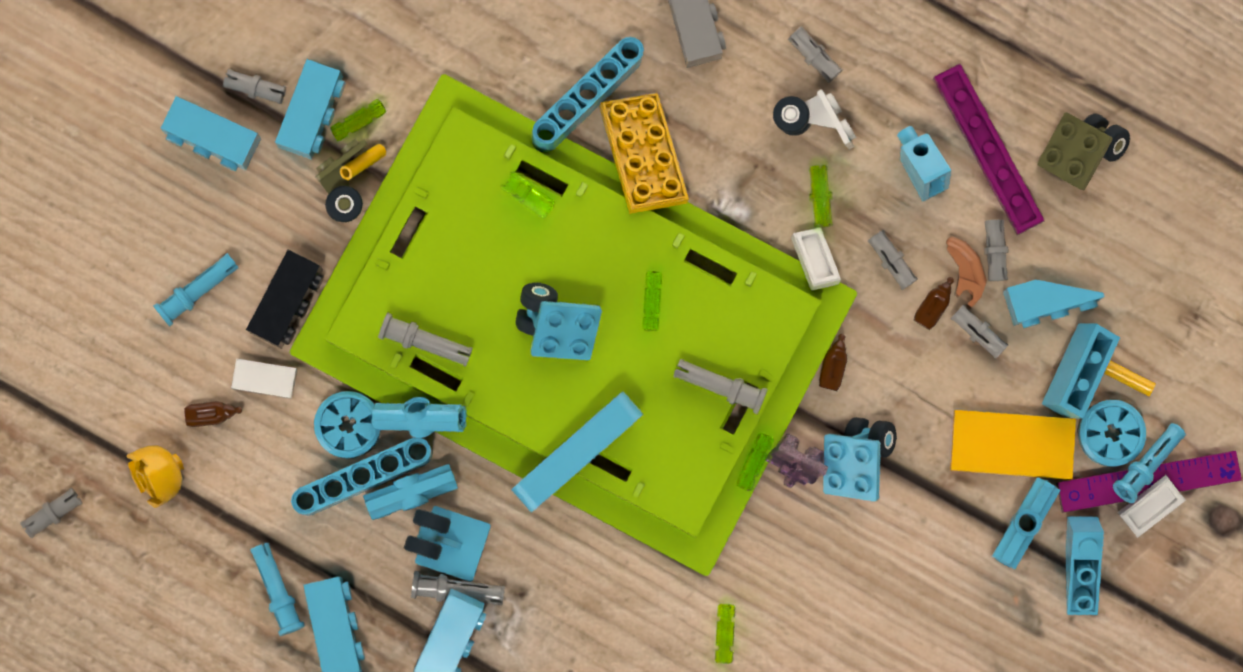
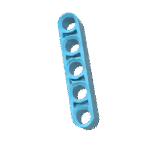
M634 37L622 39L536 121L532 130V144L535 149L540 152H550L555 149L600 105V102H604L638 69L644 52L643 44L640 40ZM632 50L637 54V57L627 59L622 55V52ZM612 70L616 77L606 79L601 75V72ZM591 90L594 92L595 97L589 100L584 99L580 92ZM562 110H570L573 112L574 118L565 120L559 116V113ZM542 130H548L553 134V138L542 140L537 134Z
M622 391L511 490L532 513L637 421L643 413Z
M411 438L297 489L291 498L292 507L298 513L306 516L319 513L425 466L432 458V447L423 438ZM416 444H423L426 447V455L421 460H414L410 456V450ZM394 456L398 459L397 469L390 473L385 472L382 467L384 459ZM359 469H368L370 480L364 485H358L355 482V473ZM332 481H339L342 484V492L337 497H329L327 494V486ZM310 493L314 497V504L310 509L303 510L299 506V499L303 494Z

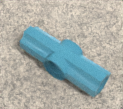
M424 397L409 399L404 404L375 403L372 409L374 429L409 431L410 435L416 438L429 436L434 431L463 432L466 427L467 412L465 406L430 404L428 399Z
M450 464L420 475L416 473L394 481L393 485L366 494L363 497L371 519L375 520L402 509L407 511L429 502V499L456 490L458 486Z
M1039 477L1035 479L1018 511L1012 516L1010 525L992 554L993 558L1005 566L1016 569L1033 537L1041 529L1044 518L1058 496L1060 490ZM1022 515L1029 516L1033 521V527L1029 532L1023 531L1019 526V519Z

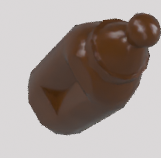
M949 277L947 282L932 289L915 313L914 321L927 330H931L937 324L950 303L951 284L954 283L952 277Z
M844 334L838 336L839 340L832 345V348L825 355L819 378V387L838 391L841 386L847 364V348L844 343L846 337Z
M220 401L191 404L184 408L185 422L189 427L221 424L236 413H242V407L238 406L235 408Z

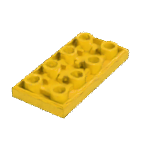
M658 93L600 102L599 109L629 214L687 204L689 197Z
M954 410L950 471L1072 480L1076 419Z

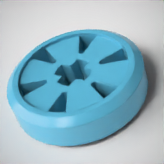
M352 391L335 393L324 400L319 406L314 419L315 435L321 446L330 454L346 459L357 458L369 452L375 446L381 434V430L374 429L372 424L374 403L366 396ZM348 417L349 420L353 418L356 420V423L352 426L354 431L348 433L346 429L342 432L340 426L343 425L342 419Z
M1105 400L1090 407L1084 419L1080 420L1078 440L1085 455L1093 462L1106 467H1117L1131 462L1140 454L1146 441V426L1140 413L1130 404L1120 400ZM1108 425H1111L1113 429L1119 430L1120 435L1115 436L1117 439L1115 442H1113L1111 437H1105L1104 432L1108 431Z

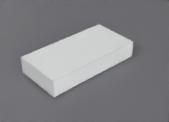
M821 227L793 233L791 240L811 291L839 284L841 278Z
M236 358L231 388L292 399L297 369Z
M1165 475L1140 494L1134 503H1129L1117 513L1138 538L1186 500Z

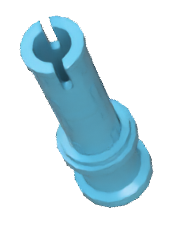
M226 253L219 261L206 269L192 282L183 288H175L173 290L174 294L161 304L156 303L153 307L170 327L173 325L174 319L186 310L191 311L193 306H195L194 302L223 281L228 275L239 269V267L229 254Z
M1171 423L1142 459L1131 463L1127 474L1121 481L1117 480L1113 484L1115 493L1124 501L1134 503L1138 499L1137 494L1141 489L1153 481V473L1169 456L1178 443L1186 436L1185 431L1177 424Z
M264 543L263 546L262 544L250 549L269 595L271 601L269 611L274 613L280 630L278 634L279 636H284L304 628L305 624L299 620L294 607L296 601L287 593L269 543Z

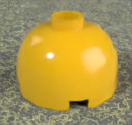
M149 445L127 455V458L133 460L127 463L131 476L141 494L146 491L151 496V499L147 500V502L152 507L157 508L177 495L181 489V471L184 470V465L176 453L171 455L167 449L161 446Z

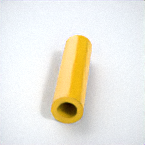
M376 144L340 168L342 178L350 180L386 156L385 147L381 144Z
M1111 360L1104 372L1105 375L1148 397L1156 383Z

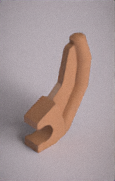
M951 236L946 241L948 245L947 251L959 267V278L954 295L958 298L962 292H969L972 299L966 306L971 309L982 297L987 279L980 257L967 242Z

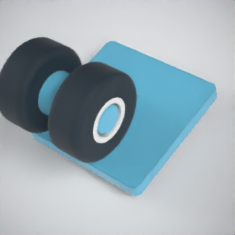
M543 283L526 284L522 288L520 301L527 310H518L515 324L523 333L534 336L530 350L531 355L590 360L602 313L601 307L597 305L557 302L558 294L551 286Z
M854 417L848 422L844 436L836 434L824 436L823 492L825 494L867 501L879 500L880 457L886 458L892 454L897 439L895 426L891 422L879 420L871 428H868V419Z
M437 506L433 507L432 512L417 509L413 523L419 525L420 529L417 537H407L404 549L417 554L415 563L469 582L473 581L491 525Z

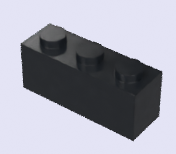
M288 249L246 330L250 334L280 349L283 348L284 344L289 345L297 330L293 327L298 317L303 318L309 309L310 302L307 300L312 290L317 292L323 282L322 267Z

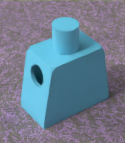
M913 126L901 130L897 134L903 145L901 146L900 160L922 202L949 189L951 169L930 135L926 133L918 137Z

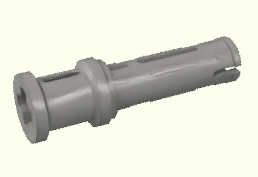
M390 313L386 314L379 332V339L388 338L401 343L403 348L407 349L414 346L463 364V366L467 365L472 347H467L420 330L415 322L409 324L392 318Z
M680 359L677 366L689 371V373L676 369L674 373L675 378L725 396L729 404H741L753 409V413L758 415L768 389L764 387L757 389L744 383V379L735 378L733 381Z
M414 571L411 598H416L417 596L431 597L441 602V600H445L452 588L483 603L503 605L505 586L447 579L448 576H445V574H440L439 577L420 575L419 571Z

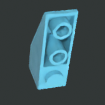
M1032 280L1008 287L1003 291L1013 326L1022 324L1023 329L1040 324V318L1051 315L1052 320L1068 316V310L1079 307L1080 311L1083 312L1098 307L1097 301L1105 297L1102 292L1041 280Z
M1067 516V615H1098L1104 531L1098 517Z

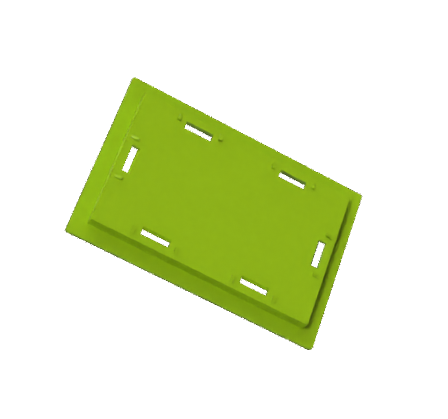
M446 74L441 75L293 343L290 354L380 403L404 404L409 399L424 397L428 399L430 404L465 406L467 417L466 427L463 432H434L522 479L623 391L643 415L602 450L599 455L631 471L627 481L625 482L588 463L552 495L690 569L708 576L857 296L856 290L840 282L837 285L811 291L799 260L689 202L687 204L629 214L615 163L567 138L550 152L538 151L532 144V130L536 123L535 121ZM542 130L537 134L542 140L553 138V134L548 130ZM524 161L567 184L568 186L564 194L561 195L517 172L521 162ZM417 207L426 212L402 258L392 254L391 251L412 212ZM690 249L736 273L737 275L732 284L686 261L685 258ZM543 283L551 286L558 294L557 302L597 305L601 307L602 313L590 360L531 355L530 350L534 336L523 333L515 324L518 310H527L520 301L522 288L526 284ZM390 313L392 318L409 324L415 322L420 330L467 347H472L467 365L463 366V364L414 346L407 349L403 348L401 343L388 338L379 339V332L386 314ZM417 357L462 381L457 391L411 368L410 366L414 358ZM680 359L733 381L735 378L744 379L745 384L749 383L758 389L763 387L768 389L758 415L753 413V409L748 408L734 435L725 431L723 428L736 403L734 405L729 404L725 396L675 378L674 373L676 369L689 373V371L677 366Z

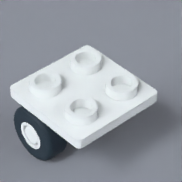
M821 89L817 91V96L806 102L798 97L788 96L776 103L773 109V119L777 127L784 133L796 136L806 132L811 124L837 129L847 148L850 150L855 147L851 140L855 139L856 136L846 119L842 121L839 119L837 114L842 112L832 93L826 95Z

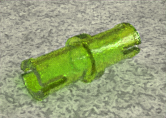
M819 165L811 166L808 168L811 182L809 201L813 203L814 227L818 228L821 225L823 228L833 226L830 200L833 199V192L829 191L828 166L821 165L820 169Z

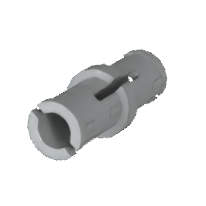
M803 27L797 29L788 38V41L806 58L805 62L817 69L828 83L842 72V69L825 52L826 48L822 44L819 46Z
M228 69L226 73L228 78L225 77L223 82L224 88L246 93L249 98L255 99L260 97L280 105L284 100L282 96L285 97L286 86L262 80V77L258 75L251 77Z
M1004 220L985 221L987 248H984V254L987 255L988 281L1008 280L1006 253L1009 252L1008 247L1005 246Z
M884 230L868 240V243L871 244L883 261L881 265L884 269L888 268L900 285L901 290L918 280L903 260L904 254L902 251L898 252Z
M962 305L951 317L971 336L969 339L972 342L977 341L993 358L996 359L1007 348L1008 344L988 328L990 325L986 321L983 323L965 305Z
M70 488L69 491L51 503H44L41 510L20 522L21 526L26 528L24 531L30 538H33L52 523L58 524L62 516L83 503L80 498H77L78 494L75 490Z

